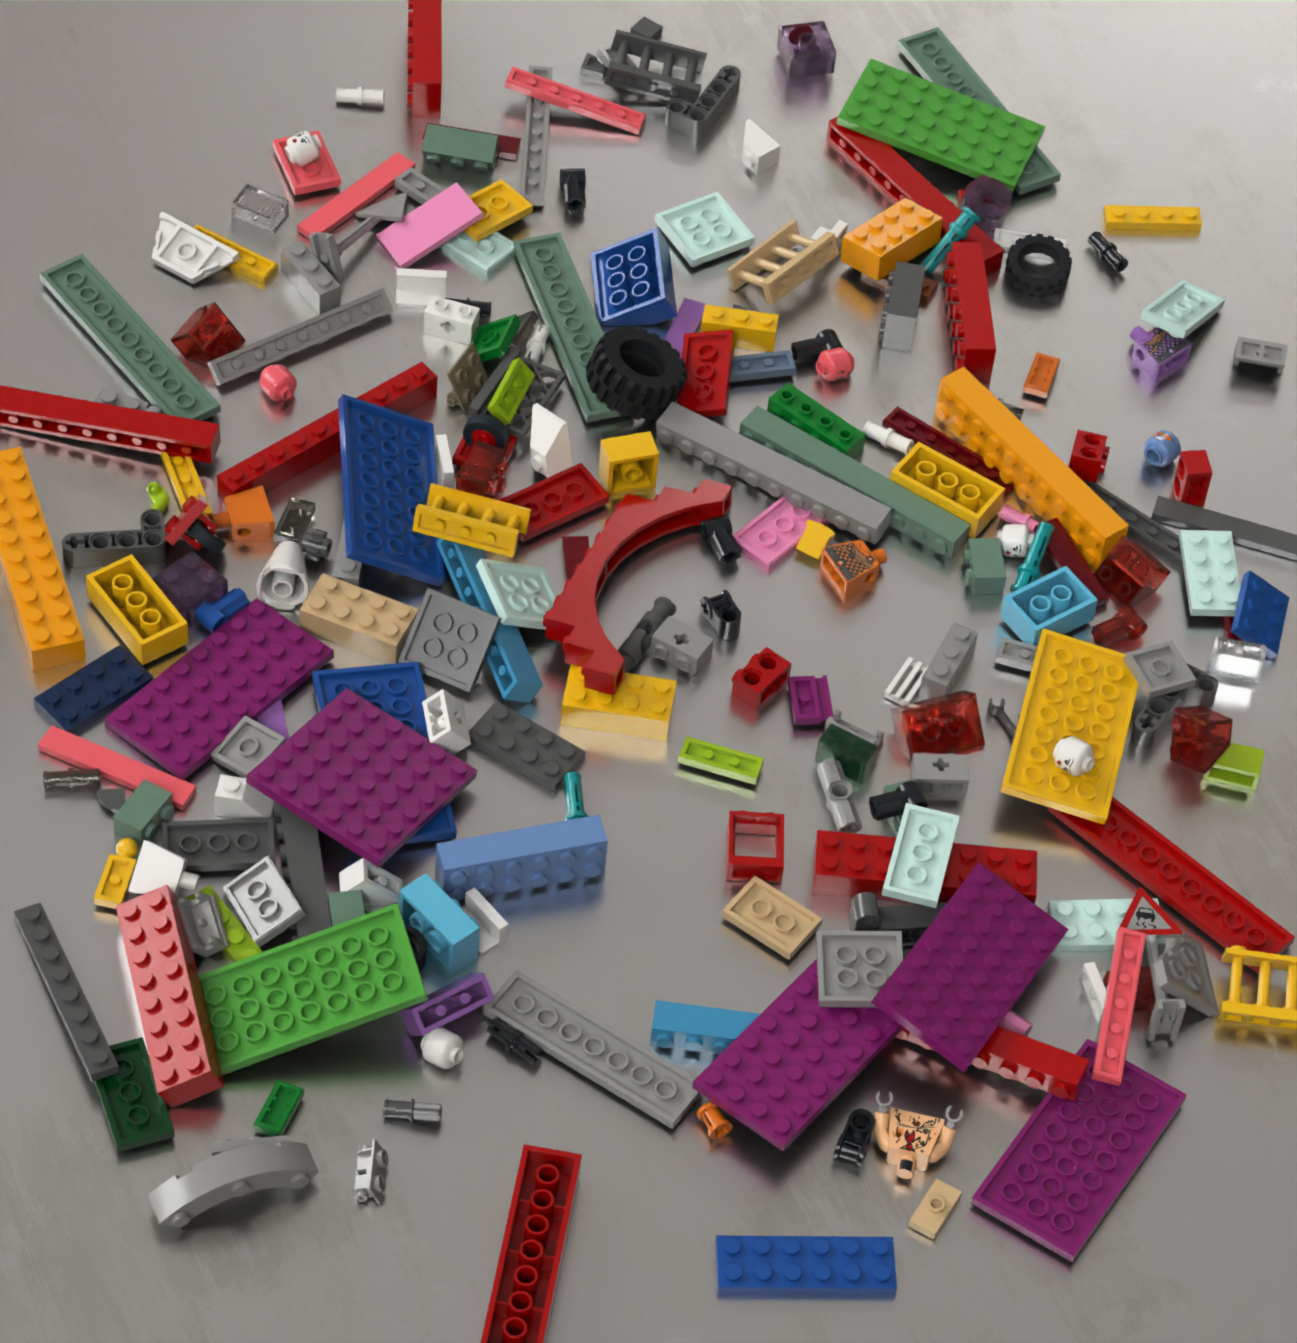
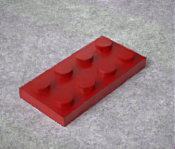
M733 329L684 334L682 358L685 363L687 378L677 398V404L703 417L727 415L735 341Z
M579 463L499 501L532 509L527 533H519V539L525 542L609 503L610 495L582 463Z

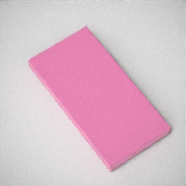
M456 182L405 215L403 221H396L376 234V237L399 267L406 269L484 218V216Z
M781 497L735 533L733 537L744 554L769 571L796 549L807 527L805 525L807 520H813L823 525H826L828 521L825 518H816L809 509L806 511L792 506L786 501L785 497Z

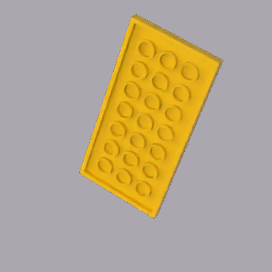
M1042 629L1000 792L1105 825L1139 685L1123 660L1125 654L1054 631ZM1074 736L1092 746L1095 763L1089 772H1084L1080 776H1072L1055 765L1053 751L1061 739Z

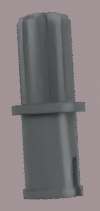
M389 1099L384 1101V1107L396 1109L395 1111L383 1110L384 1118L409 1119V1122L412 1123L414 1120L439 1122L442 1118V1105L420 1103L415 1102V1099H411V1102Z

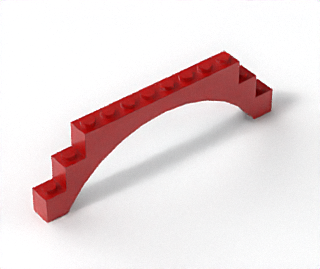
M703 478L698 488L695 487L692 493L665 486L660 495L655 496L654 500L627 493L623 500L616 504L614 514L611 518H607L604 529L601 533H597L593 546L586 550L584 560L581 564H577L574 575L566 581L561 595L556 596L552 609L547 611L543 618V626L546 627V638L562 642V650L565 651V663L582 667L581 674L584 676L585 688L614 696L625 679V659L608 640L597 618V598L606 579L624 559L640 547L669 533L700 525L702 520L727 514L732 506V486Z

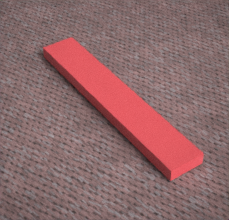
M512 67L504 86L505 88L639 135L646 114L516 67Z
M399 152L395 153L299 223L297 231L307 238L313 232L330 233L353 216L355 211L364 208L394 186V179L410 167L415 169V163Z
M51 726L38 743L39 751L134 791L145 779L171 792L173 806L182 811L196 793V785L55 726Z
M1120 926L1117 930L1091 1079L1119 1086L1122 1082L1146 933Z

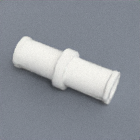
M359 86L357 89L336 88V103H357L360 106H363V103L384 104L385 90L363 89V87Z
M541 324L535 327L532 338L527 341V350L523 357L537 363L540 356L546 350V341L550 335L549 327L543 325L539 332Z
M870 420L866 422L862 431L867 437L880 442L881 446L885 448L892 447L906 455L914 446L912 439L895 433V430L890 427L886 429L872 423Z

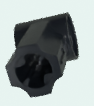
M561 168L560 190H563L565 208L572 213L579 212L586 207L585 168Z
M825 329L819 332L816 338L791 343L792 357L794 362L798 364L817 360L820 353L824 350L838 347L843 348L836 332L832 329Z
M726 514L700 521L702 538L706 543L710 542L720 563L725 565L733 564L741 557V550L732 535V525Z
M907 781L899 785L896 791L869 797L871 815L877 821L902 815L906 803L928 808L926 799L916 781Z

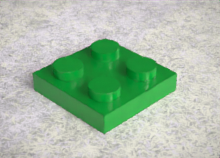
M516 314L478 326L471 342H474L482 363L506 355L521 323Z

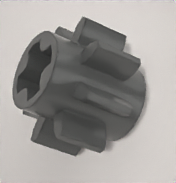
M313 529L312 534L305 533L301 543L303 552L307 553L305 559L320 562L321 557L328 558L332 548V540L326 538L328 532Z

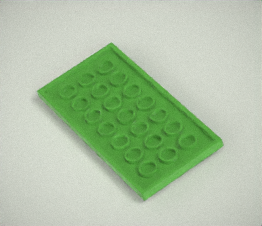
M874 59L869 60L838 115L836 122L840 126L1011 193L1014 192L1046 127Z
M398 903L198 975L222 1075L428 1000Z

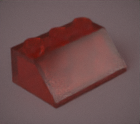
M963 690L890 708L895 736L910 764L913 753L950 754L985 745L976 693Z

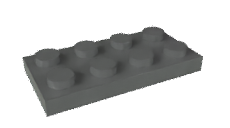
M498 701L469 730L470 745L552 792H555L562 785L564 775L573 772L585 759L586 751Z
M273 817L161 822L162 847L188 860L186 872L248 870L268 855L276 865Z

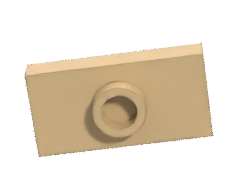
M936 1178L909 1220L908 1227L934 1240L961 1198L962 1191Z

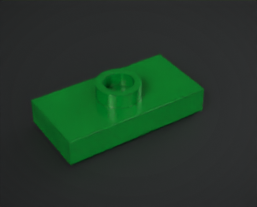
M277 1080L253 1124V1130L270 1137L283 1136L304 1096V1089Z

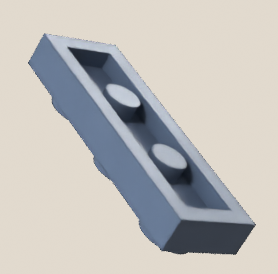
M791 351L733 356L730 382L795 375L796 367Z

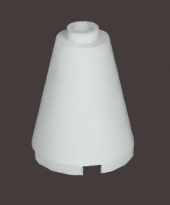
M281 542L257 578V594L259 598L261 596L265 600V604L278 610H291L295 608V605L301 602L303 604L307 599L309 581L303 550L296 542Z

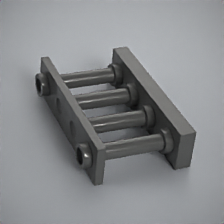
M616 29L611 49L618 51L617 61H610L604 84L667 101L679 98L692 104L695 103L702 86L701 84L694 83L695 72H702L707 53ZM627 54L641 57L639 68L625 65ZM650 60L664 63L662 74L648 71ZM673 66L686 69L685 80L671 77Z

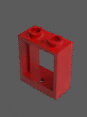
M744 810L729 811L726 880L749 882L754 876H757L766 883L781 884L784 870V814L747 812ZM735 833L775 836V858L735 855Z

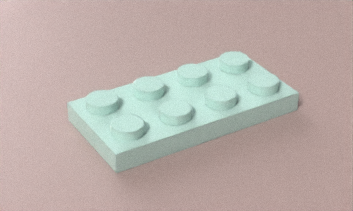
M1181 280L1144 308L1140 319L1146 321L1152 327L1161 328L1169 332L1175 338L1184 339L1220 311L1224 306L1225 299L1185 280Z
M1180 530L1179 541L1190 616L1234 617L1240 592V582L1232 532Z
M906 803L882 890L883 896L937 908L960 816Z
M1152 898L1159 905L1158 898ZM1133 899L1049 900L1047 906L1049 915L1069 929L1054 951H1113L1117 930ZM1156 938L1158 950H1165V938Z

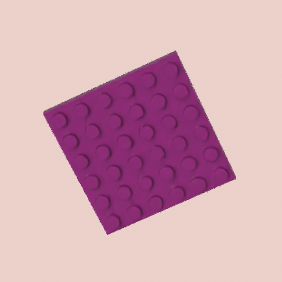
M346 688L248 773L246 783L379 868L476 778L478 770L437 744L430 743L429 739Z

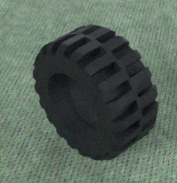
M627 326L625 329L617 327L604 333L595 347L586 366L587 382L592 393L597 394V399L601 403L607 404V408L620 412L619 415L624 417L631 416L635 420H640L641 418H644V420L660 418L672 401L676 402L686 383L687 371L683 358H680V353L673 349L667 340L663 341L659 338V335L648 333L646 329H635L631 326Z

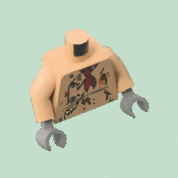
M880 1091L876 1093L875 1102L879 1108L878 1111H875L874 1137L880 1150L886 1152V1161L889 1164L897 1165V1176L903 1179H910L913 1177L914 1169L925 1171L930 1163H936L949 1152L957 1131L955 1125L961 1122L964 1116L962 1109L957 1119H951L949 1114L952 1110V1105L949 1106L945 1112L948 1121L944 1125V1119L896 1108H890V1112H888L887 1106L893 1101L892 1093L889 1092V1101L886 1104L881 1103L879 1100Z

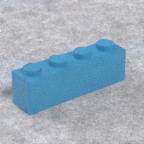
M656 1000L650 1044L658 1045L662 1048L674 1047L687 1049L692 1052L705 1051L720 1055L760 1014Z

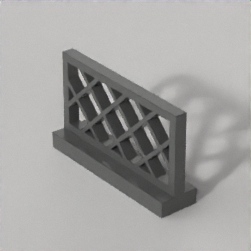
M511 346L470 404L468 419L476 414H491L487 407L511 362L520 357V349ZM520 357L535 374L534 379L539 383L529 386L526 392L528 399L522 400L516 411L517 415H514L510 422L521 421L524 425L522 429L513 427L510 423L505 425L509 435L523 440L531 429L532 412L523 413L521 408L533 407L536 403L545 408L565 380L566 373ZM551 377L556 380L544 383L542 378ZM543 391L545 396L534 398L532 395L533 392Z

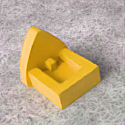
M807 520L805 524L807 527L796 549L820 561L822 549L829 545L835 532L821 523Z

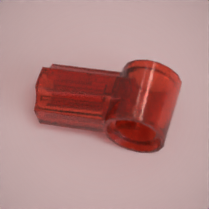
M1128 605L1121 608L1113 618L1093 626L1091 633L1094 637V642L1098 646L1107 647L1124 638L1135 640L1141 637L1148 627L1134 608Z

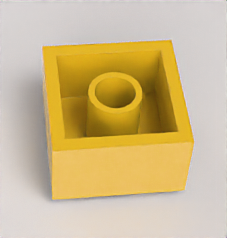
M651 431L601 440L598 475L603 488L610 496L656 488L659 452Z

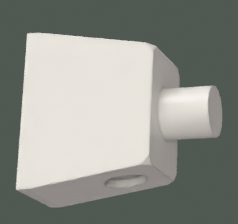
M144 840L128 891L145 894L168 885L177 896L180 887L195 892L200 876L185 871L188 863L186 858L152 841Z

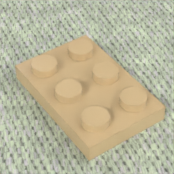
M754 876L722 910L721 915L722 918L788 960L822 925L823 918L757 876Z

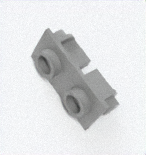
M372 1139V1146L364 1145L358 1151L356 1171L366 1174L356 1175L354 1195L356 1200L360 1202H365L368 1198L373 1197L378 1205H380L382 1192L386 1189L384 1173L385 1167L388 1166V1154L376 1139Z

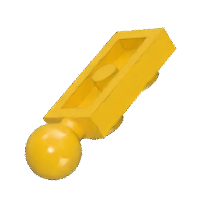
M121 839L116 845L117 855L109 854L94 896V905L116 909L117 905L124 903L137 864V859L133 858L138 853V845L133 839Z

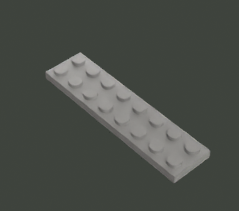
M517 970L494 995L495 999L488 1002L483 1008V1015L492 1020L498 1017L513 1030H520L524 1033V1038L544 1052L671 1129L677 1125L701 1095L692 1088L693 1081L696 1079L694 1076Z

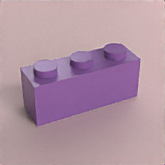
M470 973L428 994L427 1001L405 1008L399 1012L409 1035L423 1036L435 1028H439L494 1000L495 997L484 973Z

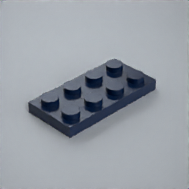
M119 645L33 698L34 705L57 728L74 734L127 701L153 680V676Z

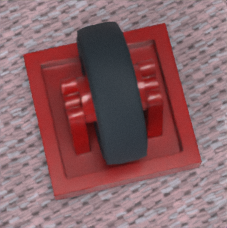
M486 414L473 415L464 426L463 437L452 457V464L501 478L516 448L518 438L509 435L506 426L497 418Z
M200 493L196 497L191 495L182 505L183 512L178 517L173 515L165 524V540L172 546L181 537L197 551L201 547H205L217 555L226 545L216 533L218 524L203 512L207 507V499Z

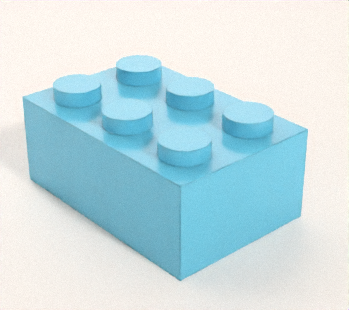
M1064 566L1005 595L1000 617L1024 643L1037 646L1043 628L1065 635L1092 621L1098 599L1067 566Z
M424 874L399 891V907L405 925L418 929L424 935L427 943V953L451 978L478 961L480 926L473 917H469L462 910L461 905L456 899H451L444 892L442 885L438 881H433L427 874Z

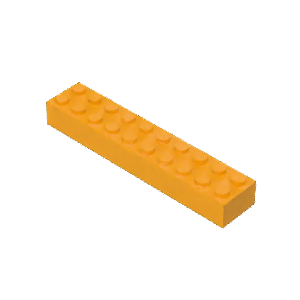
M965 367L941 378L935 407L937 418L943 421L957 437L963 440L970 450L982 456L987 467H996L1000 471V478L1005 484L1013 483L1015 486L1014 491L1018 497L1024 500L1038 516H1041L1045 521L1057 517L1085 562L1091 565L1097 572L1120 560L1129 525Z
M21 447L1 450L0 569L33 672L86 660L85 639Z

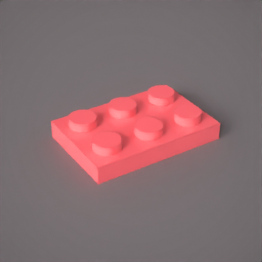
M319 130L309 133L312 136L316 134L322 144V147L319 148L320 156L317 160L303 167L297 164L293 165L285 152L284 147L287 146V139L290 137L273 140V149L295 196L341 186L340 175Z

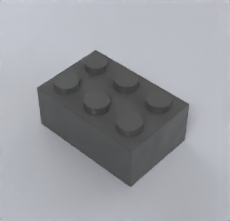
M896 261L895 271L889 272L887 285L892 286V288L886 289L884 300L889 305H883L881 320H885L886 323L880 324L878 336L883 338L882 348L911 353L926 266Z

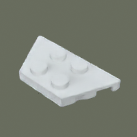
M163 211L160 213L159 231L156 232V245L152 253L153 263L195 284L239 260V252Z

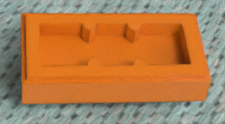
M1037 352L1022 392L1047 398L1058 370L1060 359Z

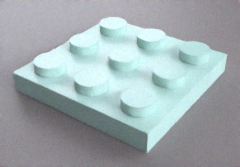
M718 191L655 214L656 224L691 267L751 246L755 242V236Z
M480 559L476 564V568L498 617L502 618L501 623L503 625L546 630V627L543 626V618L545 613L552 609L557 594L545 568Z

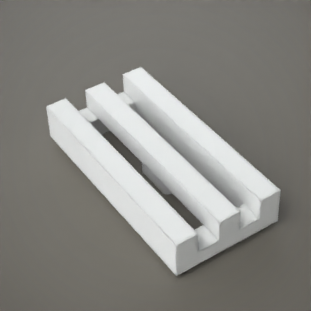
M908 657L884 694L885 698L906 708L909 707L920 691L922 676L927 667H923V663L920 661L914 663V658ZM910 669H912L906 680L903 682L897 693L894 695V691L899 686L907 672ZM918 673H920L921 676L919 677L913 688L910 690L906 698L902 699V695L905 693V691L907 690L915 676Z

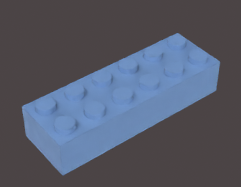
M600 815L436 843L435 878L442 885L444 892L451 899H456L458 902L465 899V892L474 887L483 897H487L491 894L514 892L530 887H542L546 884L557 882L565 883L579 878H593L605 874L608 840Z

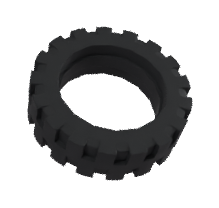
M1029 234L1024 239L1019 238L1016 240L1015 245L1012 244L1007 255L1005 272L1008 274V281L1014 284L1013 287L1016 290L1020 289L1023 291V294L1028 296L1032 294L1034 297H1041V295L1048 297L1053 292L1058 293L1061 291L1062 286L1065 287L1070 276L1072 258L1069 257L1070 252L1068 248H1064V244L1060 240L1057 242L1054 240V237L1049 235L1046 237L1043 234H1036V236ZM1042 253L1050 256L1057 263L1058 271L1050 277L1035 278L1026 274L1021 269L1019 260L1027 254Z

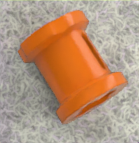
M710 1101L698 1109L697 1117L708 1128L710 1139L717 1140L726 1136L732 1130L733 1125L730 1120L724 1118L720 1111L721 1108Z

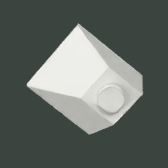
M536 403L532 409L530 462L535 471L549 478L573 466L567 422Z

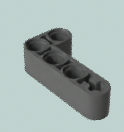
M732 65L722 67L694 104L679 98L670 99L666 104L665 125L673 131L694 139L705 137L739 92L741 77L739 68Z
M156 509L144 511L140 517V530L85 532L66 535L62 539L64 564L70 568L105 567L131 554L140 565L162 562L166 558L163 513Z
M1187 664L1197 679L1195 686L1150 698L1135 719L1131 734L1133 745L1141 749L1150 748L1184 701L1200 709L1212 707L1219 686L1217 679Z
M871 892L859 893L851 900L849 911L851 931H902V943L918 941L947 902L938 903L937 908L920 904L878 907L875 894Z

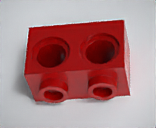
M1077 430L1069 468L1081 480L1096 483L1098 474L1104 475L1110 450L1109 446H1105L1107 436Z
M1206 450L1181 451L1172 485L1177 501L1197 507L1204 506L1213 473Z
M766 647L759 654H754L743 669H738L732 677L731 694L757 711L788 682L792 663Z

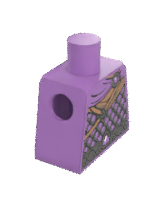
M1137 326L1130 333V338L1135 341L1132 353L1133 359L1155 382L1186 363L1189 359L1192 344L1185 339L1171 336L1169 332L1161 328L1154 327L1146 332L1143 328Z

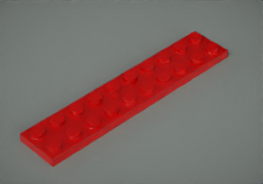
M1113 796L1105 825L1048 808V811L1225 949L1226 947L1243 946L1249 951L1282 954L1293 944L1295 936ZM1248 966L1259 974L1260 967Z

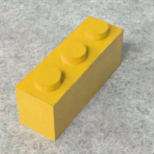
M705 304L701 332L733 329L735 334L734 348L774 352L779 315Z

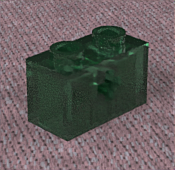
M831 723L818 740L815 761L821 763L824 759L834 758L840 761L846 777L863 784L875 767L878 746Z

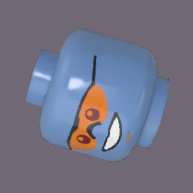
M1161 430L1144 443L1143 451L1145 459L1149 464L1163 468L1180 455L1181 446L1178 438L1173 433Z

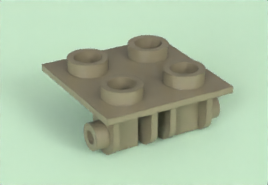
M474 342L469 344L447 373L453 390L447 395V404L452 407L455 405L460 406L463 413L468 411L470 404L488 380Z

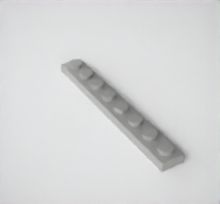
M529 66V72L552 80L553 67ZM527 95L520 195L533 206H544L550 103Z
M384 288L214 359L207 364L217 386H220L394 310Z

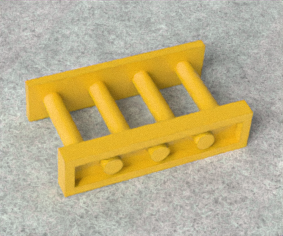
M431 483L427 505L418 504L416 507L412 531L513 558L516 553L519 533H527L532 509Z
M1243 946L1226 947L1222 956V962L1232 963L1229 999L1226 1001L1222 1000L1218 1008L1217 1020L1297 1031V957L1249 951ZM1243 965L1260 967L1257 1003L1254 1005L1245 1004L1240 1000ZM1271 969L1288 971L1286 1001L1283 1008L1271 1007L1268 1004Z

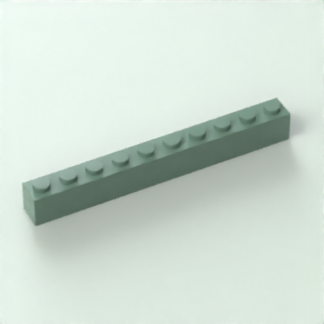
M756 406L740 423L739 434L891 507L890 526L935 550L938 554L952 559L968 541L971 526L968 522L765 409Z

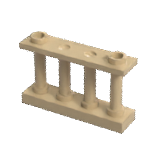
M791 220L727 269L731 289L736 291L746 282L763 288L766 302L774 305L840 254L835 233L827 231L817 240H813L800 235L797 221ZM796 244L806 247L800 253L790 250ZM779 257L789 260L783 266L774 263ZM763 269L773 272L767 278L757 275Z

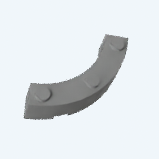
M279 1141L275 1146L264 1147L263 1143H256L231 1149L192 1165L193 1171L181 1178L178 1175L172 1176L153 1190L148 1197L159 1224L181 1228L205 1210L233 1197H241L249 1192L270 1188H293L299 1190L305 1187L319 1171L305 1143Z

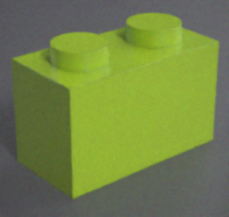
M1212 738L1203 779L1256 791L1265 750Z

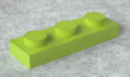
M520 357L511 362L487 407L492 416L500 420L504 425L511 422L535 377V374Z
M686 736L678 757V763L756 785L763 767L764 758Z

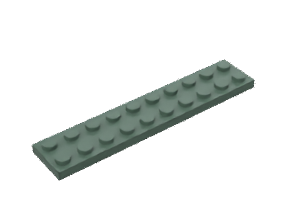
M938 27L898 40L897 47L923 79L1009 112ZM1038 146L1015 188L1019 195L1060 181V172Z
M560 232L513 241L515 255L543 321L549 327L551 340L586 423L622 416L619 415L620 412L607 408V404L604 402L601 403L596 397L597 394L592 393L587 382V363L604 333Z
M83 254L40 273L41 282L149 402L162 410L161 414L203 421L221 412V405Z

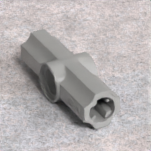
M834 758L824 759L821 763L817 764L816 771L826 797V808L832 814L838 832L856 833L861 830L862 823L852 798V786L846 781L840 761Z

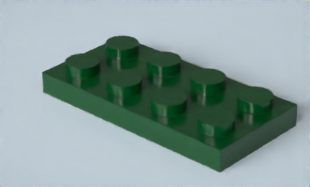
M143 1037L110 1045L109 1047L119 1066V1073L94 1082L117 1152L174 1138V1128L165 1102L157 1093L151 1062Z

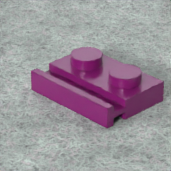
M823 675L822 678H815V676L788 677L787 684L794 725L821 724L829 716L834 717L827 675Z

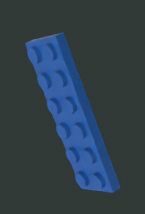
M716 1235L718 1293L896 1295L897 1280L893 1237Z

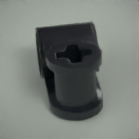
M723 590L720 592V595L710 598L702 597L700 599L702 613L710 622L717 635L723 640L736 639L740 633L741 611L732 600L730 593L727 590Z
M856 1109L851 1112L843 1133L836 1144L833 1154L834 1159L842 1158L856 1163V1167H862L872 1139L875 1122L874 1116L870 1111ZM855 1126H863L865 1129H859Z

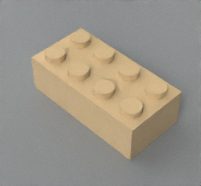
M323 573L299 609V627L309 634L388 664H396L419 609Z

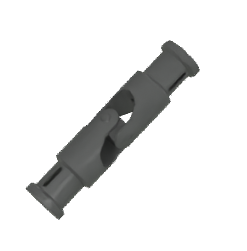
M662 596L654 601L652 610L644 614L630 636L617 650L625 659L626 673L637 665L643 653L651 646L652 635L668 616L671 617L675 614L676 606L670 599Z

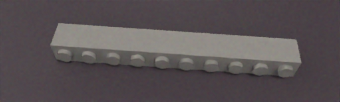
M673 401L656 422V435L663 443L671 444L681 449L684 453L703 460L708 465H714L724 470L728 475L736 476L753 487L757 486L767 491L773 497H785L786 501L792 506L806 511L809 509L816 518H825L837 528L847 530L861 540L876 544L891 524V507Z

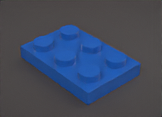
M1251 570L1243 575L1231 632L1268 658H1274L1278 655L1289 597Z

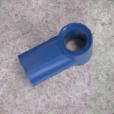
M234 588L214 603L211 601L202 603L196 610L194 617L208 631L213 633L225 622L230 621V618L250 605V601L243 590Z

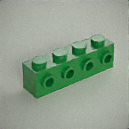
M790 383L785 384L769 397L768 412L853 459L863 452L866 434Z

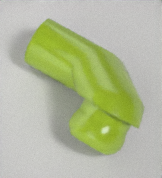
M152 482L147 486V492L153 502L150 509H156L163 513L169 504L170 498L158 482Z

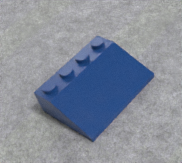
M657 227L590 253L597 319L601 327L655 325L678 316L669 245Z

